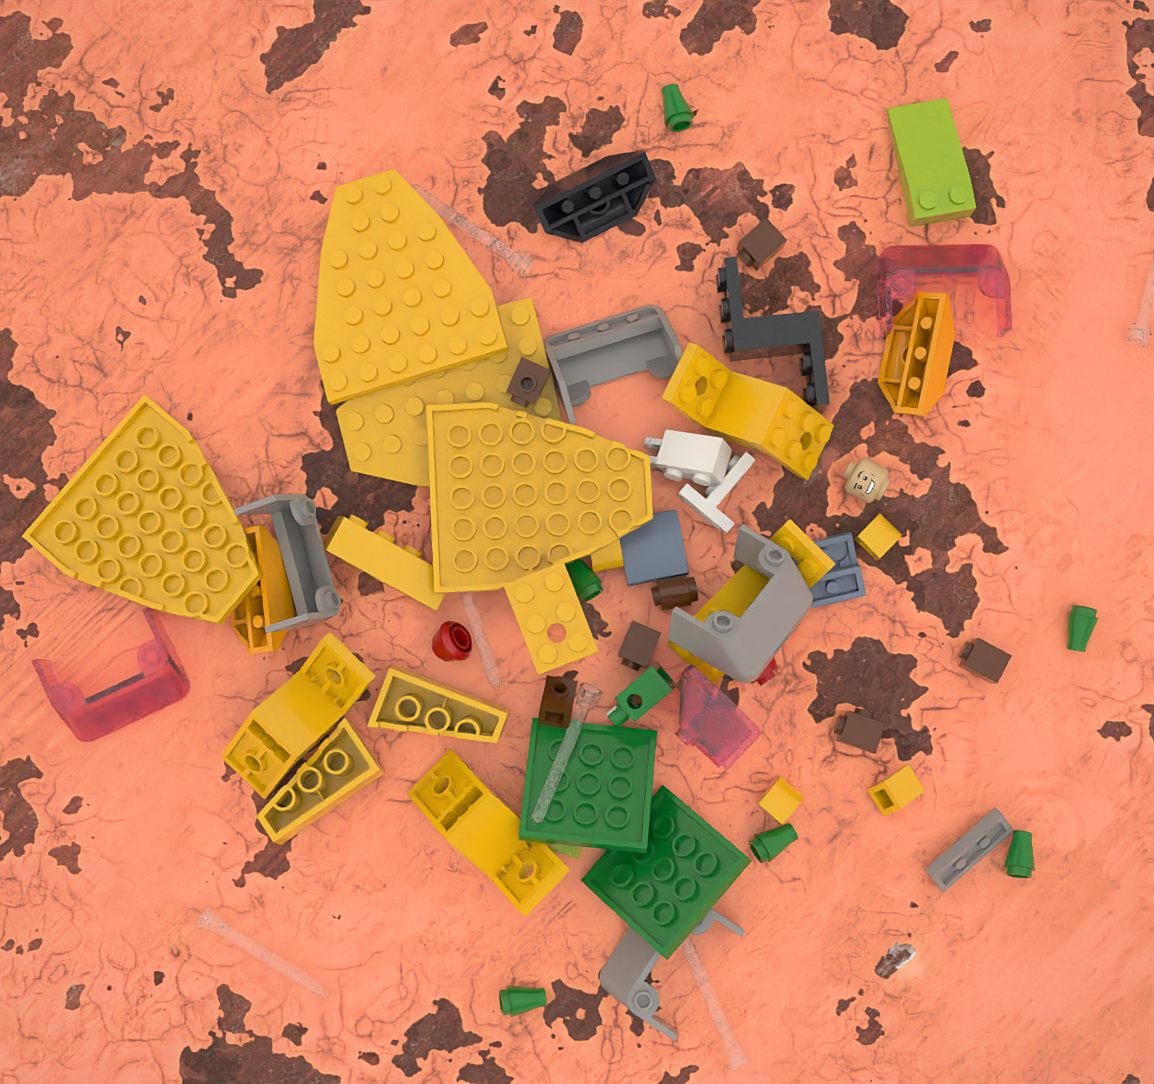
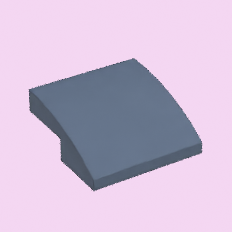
M677 510L653 514L652 521L620 538L628 586L689 575Z
M849 531L812 540L835 565L810 588L813 594L811 608L866 596L852 533ZM792 557L795 565L798 566L797 561Z

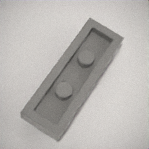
M995 807L991 812L983 816L965 835L959 837L941 856L934 859L925 871L934 884L944 893L1014 830L1004 815Z

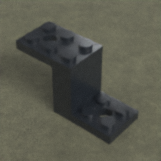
M737 257L724 258L722 267L717 269L718 274L715 275L717 293L723 294L721 305H719L720 323H726V329H724V335H722L724 354L729 353L730 362L802 354V358H799L801 376H806L807 381L806 388H803V401L818 413H823L829 406L830 400L819 311L744 318Z

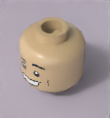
M866 457L860 459L857 464L851 461L843 475V478L847 479L845 489L848 493L865 503H871L874 500L880 501L891 482L888 479L889 472L885 467Z

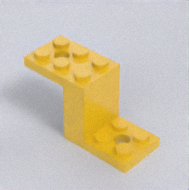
M690 342L661 398L710 435L766 453L797 477L805 480L809 479L812 471L815 469L818 458L826 442L829 440L834 427L830 421L790 389L733 372L699 345ZM698 380V386L695 388L696 381Z
M791 519L769 539L787 550L790 556L797 561V568L809 588L814 586L835 565ZM744 565L693 617L704 623L713 612L728 611L740 618L770 579ZM670 640L667 642L711 687L725 675V673Z
M564 561L503 584L538 675L599 652ZM560 624L566 629V637L562 642L554 643L549 640L547 631L550 626Z
M329 632L322 638L301 669L249 714L220 757L265 800L273 793L293 765L344 719L376 676L346 648L343 642Z
M451 748L406 793L444 839L485 873L525 917L570 871L566 864L546 843L518 840L521 817L491 791ZM534 870L532 875L526 879L528 873Z

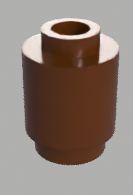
M686 575L656 580L657 587L651 588L654 605H661L662 611L674 609L675 607L691 606V602L699 601L694 576L687 578Z

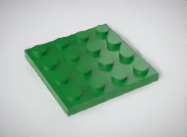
M532 717L518 840L646 853L657 730L571 721L569 728L564 729L537 723L538 718Z
M662 785L651 798L647 852L637 853L607 849L580 881L661 956L668 960L752 860Z

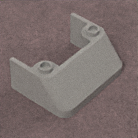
M658 305L642 306L549 336L544 341L549 364L570 424L576 422L572 407L581 406L590 398V387L648 369L652 376L659 379L670 378L683 355L680 343L663 309Z
M274 494L233 509L235 515L271 514L298 616L266 626V633L308 628L336 616L339 612L341 600L335 590L315 515L316 507L314 502L304 494Z
M742 524L738 531L733 558L766 576L770 581L740 618L728 611H716L710 614L703 623L675 607L672 610L668 639L736 681L750 683L760 676L809 612L813 601V594L787 550Z
M712 908L690 934L699 935L706 932L714 920H717L741 937L745 931L741 926ZM629 926L602 967L600 983L609 994L632 1013L676 1041L679 1036L677 1029L654 1014L659 1006V995L653 986L645 982V979L661 955Z

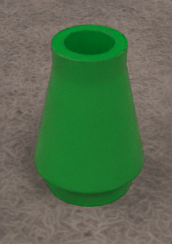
M669 84L661 89L664 124L669 127L671 132H681L690 128L693 125L692 119L694 114L683 97L679 85Z
M582 558L565 565L576 595L582 602H587L603 592L602 580Z
M1072 605L1071 612H1068L1067 649L1086 652L1087 644L1099 619L1096 617L1097 609Z
M787 823L783 826L755 834L754 839L749 841V845L760 863L765 861L771 862L792 842L797 840L798 835L793 826Z
M1013 831V838L1003 865L1006 868L1007 876L1031 878L1032 871H1035L1031 832Z
M507 985L506 989L499 990L502 1015L514 1017L539 1007H545L547 1004L544 987L533 988Z

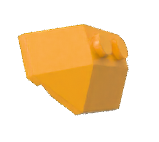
M917 292L913 300L889 323L877 383L896 414L926 416L944 394L955 338L950 298L947 293Z
M264 525L244 528L263 577L230 614L231 628L239 640L246 646L249 655L277 651L288 630L266 633L265 627L294 617L292 592L280 547Z

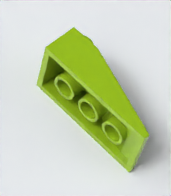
M943 98L887 108L886 111L909 227L970 217L976 209V203L948 99Z

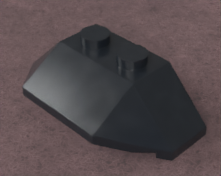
M644 150L609 155L552 183L533 204V207L546 234L583 243L637 216L656 177Z

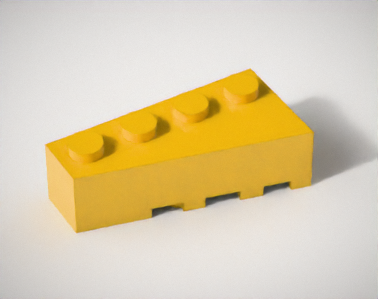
M352 514L349 519L341 516L337 517L323 542L325 552L339 557V559L366 572L371 577L392 586L397 591L437 611L445 594L434 593L433 561L431 564L420 559L423 553L408 545L404 549L394 545L395 538L381 530H378L377 534L367 530L366 526L368 523Z
M393 665L388 670L367 727H380L404 732L411 731L428 735L451 736L460 739L497 743L502 735L511 709L403 667Z
M344 718L337 725V729L329 738H326L320 744L319 749L306 763H303L287 785H284L256 816L273 843L284 844L385 774L352 722L347 718Z

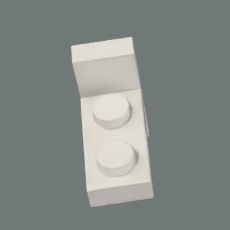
M747 452L741 458L735 455L728 463L726 471L729 473L724 477L723 483H711L706 489L707 499L688 484L678 493V497L723 535H726L735 523L716 507L756 459Z

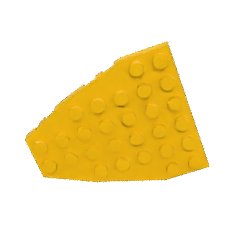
M395 169L336 186L321 249L313 342L326 397L330 405L509 351L492 290L436 211Z
M532 297L497 306L509 351L349 399L336 410L351 471L412 485L430 487L426 405L491 402L507 409L520 410L533 416L563 422L551 373L536 405L529 403L527 408L510 401L512 395L506 392L521 357L550 369Z
M145 394L22 535L24 539L69 577L156 611L218 625L223 624L263 577L239 515L234 514L233 509L235 508L194 436Z
M491 402L426 405L435 594L499 591L504 589L503 584L563 561L566 565L589 556L653 520L649 455L629 449L624 444L608 440L586 428L550 418L544 419L520 410L507 409Z

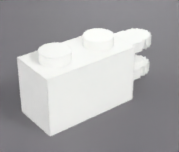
M666 429L663 439L646 437L644 442L646 448L659 451L657 457L650 456V468L661 470L666 478L674 481H681L682 478L691 479L693 482L703 486H709L711 483H723L732 449L723 438Z

